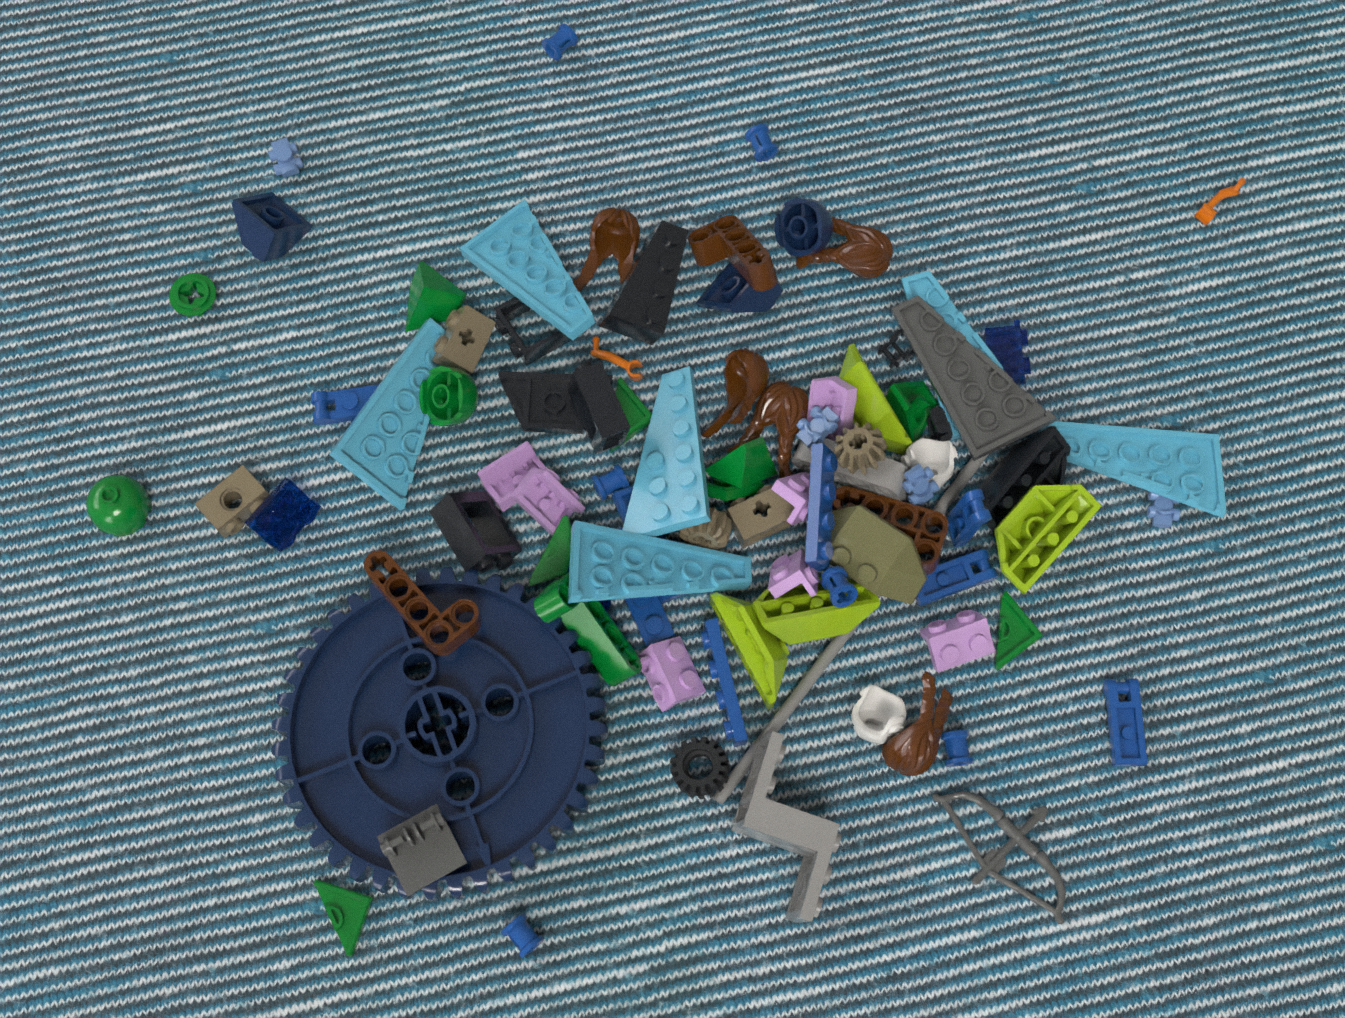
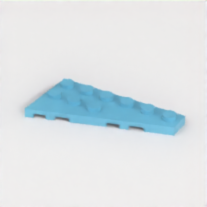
M525 199L460 247L463 257L571 340L576 339L595 324L591 310L573 284L572 278L563 267L562 261L548 237L540 228L538 220L530 211Z
M1056 421L1037 430L1039 433L1050 426L1057 428L1071 447L1070 455L1067 456V462L1221 518L1227 512L1219 434Z

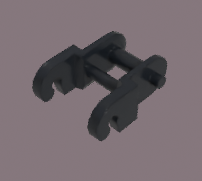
M901 329L890 336L887 344L884 346L881 344L877 352L878 355L884 354L891 362L890 368L895 366L897 368L900 366V362L903 360L908 362L915 356L913 350L903 352L896 344L899 336L904 335ZM894 347L900 356L895 358L889 349Z
M934 407L927 418L930 439L950 441L953 432L945 411L940 407Z

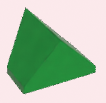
M424 261L419 262L410 284L405 332L421 328L429 318H432L436 323L446 321L452 310L461 308L467 295Z
M922 380L893 383L886 395L888 403L911 441L914 443L919 440L926 428L927 418L931 410L939 405L925 382Z
M763 437L741 445L705 469L708 475L740 489L778 474Z

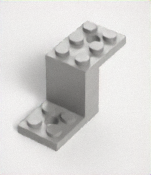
M771 731L759 739L731 831L803 856L785 919L795 923L812 922L813 917L817 918L822 908L823 898L819 896L822 885H827L832 873V866L829 865L832 852L836 853L840 845L841 834L838 833L840 824L766 798V795L772 794L777 777L773 776L775 765L782 762L786 751V745L782 744L785 735Z

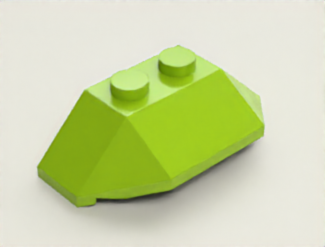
M853 343L848 347L839 375L840 379L857 388L853 429L855 421L860 425V428L869 422L873 429L878 428L882 432V438L887 443V451L904 455L906 454V449L913 442Z
M1081 484L1032 486L994 529L1001 572L1022 594H1025L1102 507L1101 504Z
M820 576L818 577V591L813 597L810 596L802 583L776 599L767 587L759 598L753 601L752 607L764 629L788 645L848 634L880 606L881 601L876 594L856 581L847 578L849 583L853 584L858 590V596L849 606L838 608L830 601V592L821 585Z
M718 592L711 594L709 603L767 710L773 708L788 661L789 650L785 642L781 639L777 640L775 635L763 628L752 607L753 603Z

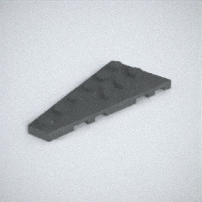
M917 295L892 308L894 318L974 461L1056 422L1057 417L1039 405L1030 393L1022 390L1013 382V378L980 349H976L971 345L962 333L954 330L946 323L944 318L920 296Z

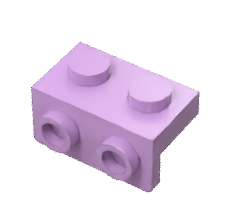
M837 376L813 379L810 387L807 420L810 422L814 419L810 415L812 408L819 406L824 410L828 406L840 420L837 422V430L832 434L829 433L826 438L835 441L836 436H844V427L850 430L853 429L857 388Z
M526 441L478 471L477 474L487 493L503 512L517 503L510 496L530 469L545 470L546 467L536 456L531 444Z
M531 468L510 497L549 534L553 535L563 516L568 515L569 518L573 512L582 513L585 507L578 501L580 497L577 493L567 487L565 488L559 482L560 477L554 471L545 468V470Z
M806 472L779 478L771 488V490L795 507L787 519V522L791 525L806 522L808 518L810 474Z
M802 549L789 557L787 554L782 555L772 563L768 590L776 599L802 583L810 596L813 597L818 591L819 571L805 562V553Z
M974 610L961 611L956 614V617L946 621L936 620L930 622L927 625L928 627L919 630L921 637L927 642L933 667L938 673L995 652L987 618Z
M680 636L651 644L638 655L642 664L641 671L645 675L652 690L653 698L658 703L662 712L669 710L675 704L699 697L706 692Z

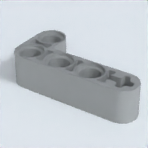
M825 438L823 442L834 452V447L837 446L836 441ZM800 441L791 462L797 468L810 473L812 446L808 448ZM885 457V461H877V470L869 467L867 468L866 475H864L860 469L852 474L849 472L848 467L843 469L838 462L837 470L834 471L835 482L908 502L907 496L911 492L907 493L902 486V483L906 481L904 473L909 470L906 465Z

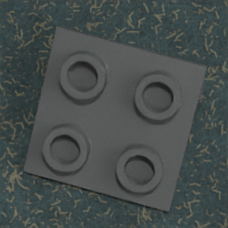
M437 804L377 836L380 842L379 846L385 857H388L407 896L467 864Z

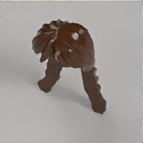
M610 207L603 209L594 218L589 236L590 252L588 259L585 261L581 275L577 279L572 280L578 292H581L583 287L593 279V275L602 264V261L612 254L619 262L618 273L620 282L623 284L622 282L633 266V258L640 239L638 220L629 211Z
M831 216L833 232L845 235L847 241L837 248L822 249L820 252L810 256H798L795 265L798 269H802L812 263L834 262L841 264L845 269L857 276L867 279L875 278L882 275L890 266L893 248L889 238L881 231L867 226L851 224Z
M740 348L728 354L725 359L726 365L724 368V380L726 381V395L728 399L727 406L701 431L702 437L709 438L719 432L722 425L726 424L727 421L734 425L737 423L741 424L744 417L748 415L755 400L765 390L770 376L768 364L762 355L747 348Z
M779 381L768 386L760 395L754 417L746 428L745 434L740 437L738 443L729 447L726 451L727 455L741 445L759 438L764 427L775 424L779 432L777 455L779 478L793 475L789 468L793 448L792 443L795 439V434L799 431L797 428L798 421L807 417L809 404L807 394L801 388L790 385L787 382Z
M926 671L922 676L923 695L919 719L900 734L892 737L887 743H884L882 747V756L887 766L900 772L902 775L915 776L929 770L936 759L941 732L943 731L944 723L947 722V715L950 712L949 706H951L954 698L950 692L943 688L941 698L934 713L935 677Z

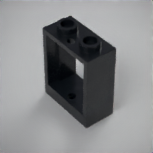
M513 297L494 308L496 316L494 321L496 322L495 327L501 336L506 335L511 343L508 346L516 359L521 357L527 366L571 341L569 337L558 330L526 348L509 321L531 308L517 297Z
M600 361L595 364L585 362L580 364L572 373L567 391L595 454H599L622 445L630 430V425L602 362Z
M487 491L448 493L429 511L465 572L472 569H477L480 573L496 568L504 570L515 562L514 557L522 551V548Z

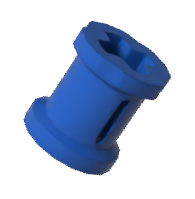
M565 23L559 25L558 31L550 38L542 40L544 50L556 61L561 59L562 53L570 46L578 44L577 35Z
M766 124L755 125L745 133L747 142L752 144L755 151L754 157L757 162L770 160L779 151L777 145L772 143L768 135L769 128Z
M619 464L615 465L613 470L601 476H591L592 484L601 501L606 500L607 496L613 492L629 487L628 480Z
M841 566L830 567L825 570L821 575L820 581L823 588L830 592V601L838 608L849 606L858 596V590L853 584L849 583L847 580L848 574Z
M968 730L949 731L941 734V740L945 742L947 754L946 767H958L974 763L973 757L969 756L967 744Z
M525 913L519 915L501 931L502 935L508 936L519 949L521 959L531 953L545 939L542 935L538 936L527 923Z

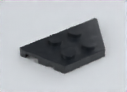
M498 371L501 385L523 432L583 434L585 429L567 391L572 374ZM607 375L612 385L613 375Z

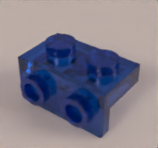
M1014 320V325L985 328L986 345L1003 366V370L1013 378V382L1017 385L1026 384L1025 375L1031 374L1030 357H1024L1023 346H1028L1027 328L1021 329L1020 320Z
M285 477L244 523L267 545L281 552L291 546L301 529L315 519L317 511L321 506L316 501L311 500L290 479Z

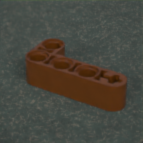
M734 215L721 217L694 230L688 235L687 239L698 266H709L728 258L755 291H766L777 284L778 278L769 252L738 217Z
M842 486L836 489V498L833 501L832 510L845 508L843 507L845 502H847L846 507L861 504L869 510H879L882 513L879 517L913 538L918 554L927 553L931 555V560H921L926 574H932L936 570L947 538L948 520L944 514L850 486ZM900 518H907L911 521V523L907 525H901L897 522V520ZM931 526H936L941 531L939 533L934 534L928 532L926 529Z
M381 550L373 551L365 558L364 569L372 584L435 655H449L480 629L482 618L476 603L472 600L460 599L440 613L388 553ZM377 567L386 568L389 574L387 580L380 570H376ZM403 586L408 588L405 595L401 597L393 596L397 588ZM421 609L429 611L424 619H413L416 611ZM464 612L474 614L472 620L467 623L459 622L458 618ZM441 632L449 634L445 642L440 644L433 642L436 634Z

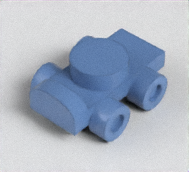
M287 137L271 142L273 150L268 151L271 162L276 160L278 164L273 165L276 175H282L283 178L300 173L299 168L304 166L300 156L296 158L293 156L298 153L295 142L289 144Z
M815 406L810 411V415L814 418L812 421L809 422L802 418L797 423V428L800 432L796 435L808 448L812 444L823 443L825 437L829 433H834L838 428L837 422L840 418L828 406L824 410L819 406Z
M918 463L904 473L906 481L902 483V486L907 493L911 492L907 499L913 505L921 506L934 497L933 493L939 490V486L933 479L928 482L929 479L934 477V473L928 466L923 469L922 465Z
M1148 491V500H1153L1152 505H1149L1147 508V517L1152 518V526L1170 528L1172 520L1179 521L1180 509L1173 508V503L1179 504L1180 502Z

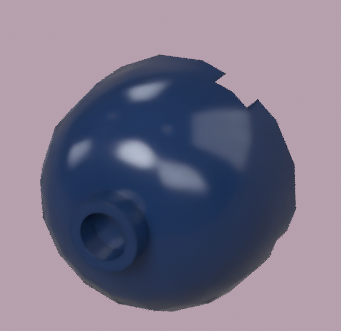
M794 198L787 201L783 205L785 207L782 209L781 214H777L775 218L774 232L780 247L784 246L788 251L787 253L791 256L799 257L810 256L823 250L833 234L832 217L826 207L814 199Z

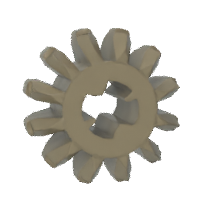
M855 421L854 429L850 430L844 427V436H836L837 446L834 447V454L838 458L839 465L843 469L848 467L850 473L854 474L860 469L861 473L866 475L867 468L871 467L877 470V461H885L886 440L882 438V432L878 428L873 429L869 422L860 428V425Z
M716 507L710 508V522L681 529L679 537L685 540V544L719 551L720 548L726 547L729 541L732 520L726 517V512L717 511Z

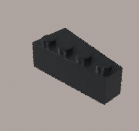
M663 220L654 228L622 282L623 284L618 293L613 298L605 316L599 323V327L649 345H653L664 335L689 230Z

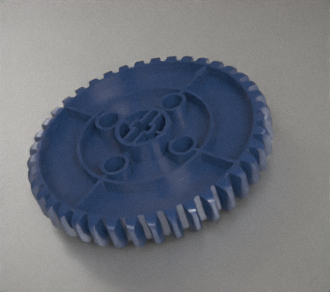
M451 566L443 567L439 580H433L427 568H420L416 574L415 584L437 610L442 613L460 599L472 600L476 603L482 618L480 629L449 655H435L372 583L369 588L371 599L366 602L359 595L353 593L347 597L351 608L348 614L345 615L334 608L327 613L333 625L329 631L321 627H314L310 631L311 637L317 643L315 649L312 650L306 647H299L295 655L304 664L302 671L296 669L286 670L283 678L294 688L293 693L284 692L277 695L276 703L288 712V716L274 719L272 721V729L287 739L274 744L271 752L277 759L288 762L275 772V778L283 785L294 786L284 794L283 802L284 805L291 809H302L294 819V824L301 831L315 830L309 840L310 846L317 851H325L331 848L328 862L337 869H341L351 863L349 876L358 883L364 882L373 873V887L381 893H386L391 889L397 879L398 893L402 898L409 900L416 894L415 892L410 896L406 895L388 857H385L379 846L380 842L377 836L437 804L467 864L427 885L422 890L430 902H436L442 894L443 885L447 884L452 896L457 900H463L467 892V881L472 880L481 893L487 894L491 891V874L497 872L510 885L515 881L514 863L520 861L525 868L534 871L538 865L533 850L539 846L549 854H555L558 851L551 835L555 829L563 834H573L575 827L567 815L568 811L586 813L589 809L587 800L579 793V790H596L600 784L597 775L587 769V767H597L603 765L606 761L605 752L599 747L592 745V743L602 742L608 737V727L599 721H594L606 714L607 706L604 699L591 697L601 690L602 681L599 675L587 673L593 665L591 653L588 651L576 652L580 646L577 642L579 634L575 630L563 632L565 624L562 622L561 617L550 623L544 622L537 615L534 608L536 597L526 603L527 595L524 585L516 583L505 593L502 577L498 574L490 576L485 585H482L477 569L466 571L462 581H457ZM404 586L397 588L393 596L401 597L405 595L408 588ZM425 609L415 612L413 619L422 620L428 615L429 611ZM464 612L459 616L458 621L467 623L472 620L474 614ZM445 632L438 633L434 637L433 642L437 644L443 643L448 639L449 634ZM422 662L431 664V671L426 678L419 681L409 679L410 670L414 665ZM499 697H508L514 701L512 710L505 716H494L489 712L490 705ZM445 705L456 706L464 710V712L459 713V717L465 728L469 730L466 739L461 745H459L458 741L464 738L463 728L453 711L449 708L446 709ZM436 706L442 720L446 724L445 730L453 749L449 754L445 753L442 742L436 735L438 731L430 709ZM417 722L419 733L429 747L436 751L437 756L422 754L417 750V748L425 746L423 740L415 731ZM381 743L391 744V754L385 762L381 764L370 763V752L376 745ZM465 778L475 782L474 793L470 798L464 801H456L451 798V789L455 782Z

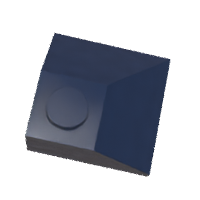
M273 192L233 199L232 202L242 245L256 259L262 262L282 258L313 226Z
M729 262L698 299L696 305L701 308L732 313L767 312L768 309L775 305L776 299L783 290L777 283L769 290L755 291L734 265Z

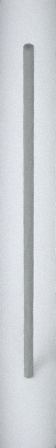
M988 455L976 461L971 458L932 510L944 514ZM934 526L928 527L926 530L930 532ZM859 624L848 634L835 636L728 775V783H723L724 789L721 792L719 790L715 792V796L712 798L721 805L725 802L750 769L759 739L771 731L778 732Z

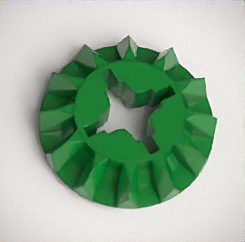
M198 273L186 274L177 279L171 286L169 300L178 314H183L188 318L195 315L202 317L205 311L208 309L212 310V304L217 300L216 287L205 275ZM197 288V293L201 297L195 298L194 302H192L191 304V301L187 296L193 295L194 291H196Z

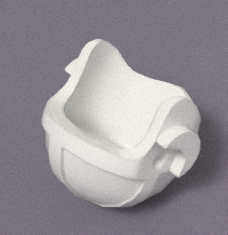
M921 438L906 449L905 456H901V463L909 469L918 463L922 465L923 469L928 466L934 473V477L929 479L928 482L933 479L940 488L953 475L954 458L958 457L956 448L949 440L938 441Z
M870 685L859 693L861 698L852 709L851 719L854 730L860 738L879 745L887 743L892 737L905 730L906 708L900 697L882 689L878 685Z

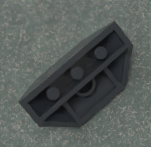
M1050 426L1013 446L978 488L983 491L985 497L982 500L985 509H989L992 517L990 521L986 522V525L994 534V529L1032 486L1063 485L1067 456L1070 455L1071 447L1055 426Z

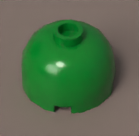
M449 366L432 368L428 372L431 373L428 379L423 380L420 385L419 403L422 413L428 414L432 420L429 422L438 426H455L464 423L474 414L478 406L479 394L474 379L462 369Z
M113 474L103 477L93 485L88 492L86 508L89 518L100 531L123 537L135 533L147 522L145 519L148 516V512H151L152 503L150 494L140 482L127 475Z

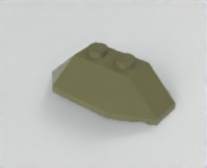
M861 504L832 510L835 526L831 530L833 557L829 564L833 567H843L848 577L876 595L913 604L928 579L925 570H923L913 538Z

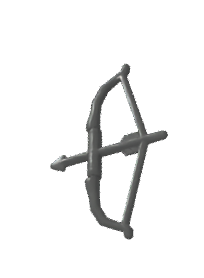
M962 790L943 796L937 793L932 795V799L935 802L942 803L981 866L980 871L972 878L974 885L979 884L987 875H990L1054 914L1055 921L1058 924L1062 925L1064 923V918L1061 914L1064 907L1066 889L1061 874L1054 867L1045 851H1039L1038 847L1026 837V834L1039 821L1045 822L1048 811L1046 806L1032 809L1031 812L1034 815L1018 829L1006 816H1003L1004 811L991 804L978 794ZM963 798L975 802L997 822V825L1011 839L999 851L991 849L982 858L949 804V801ZM1016 844L1029 857L1034 858L1054 880L1058 891L1056 907L998 874L1006 865L1005 856Z

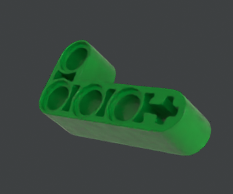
M569 573L548 585L535 598V611L544 622L550 623L561 617L562 622L569 631L575 630L579 634L578 644L583 651L591 653L593 665L609 685L615 687L641 672L642 664L640 658L599 601L568 603Z

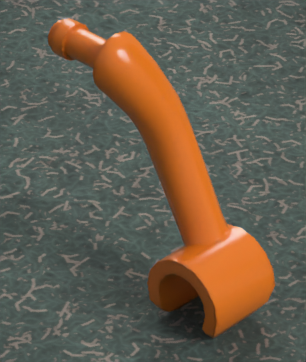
M1242 177L1235 186L1221 189L1208 203L1205 202L1194 217L1206 226L1217 214L1213 208L1224 198L1238 195L1240 193L1239 189L1246 183V179Z
M599 337L592 338L593 350L590 353L593 357L609 361L626 369L629 378L633 381H640L643 378L642 374L631 373L633 368L643 367L640 361L632 360L629 362L612 352L599 350Z

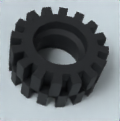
M696 736L691 737L692 742L687 743L684 740L681 742L683 747L681 749L676 747L673 751L675 758L671 757L670 763L672 767L670 771L683 793L686 792L689 797L694 798L696 795L699 799H705L704 795H709L711 798L715 796L714 791L718 789L721 792L724 789V782L728 783V773H730L729 760L723 748L715 740L709 741L704 736H701V740H698ZM697 757H706L712 762L710 774L702 779L692 777L688 770L691 761Z

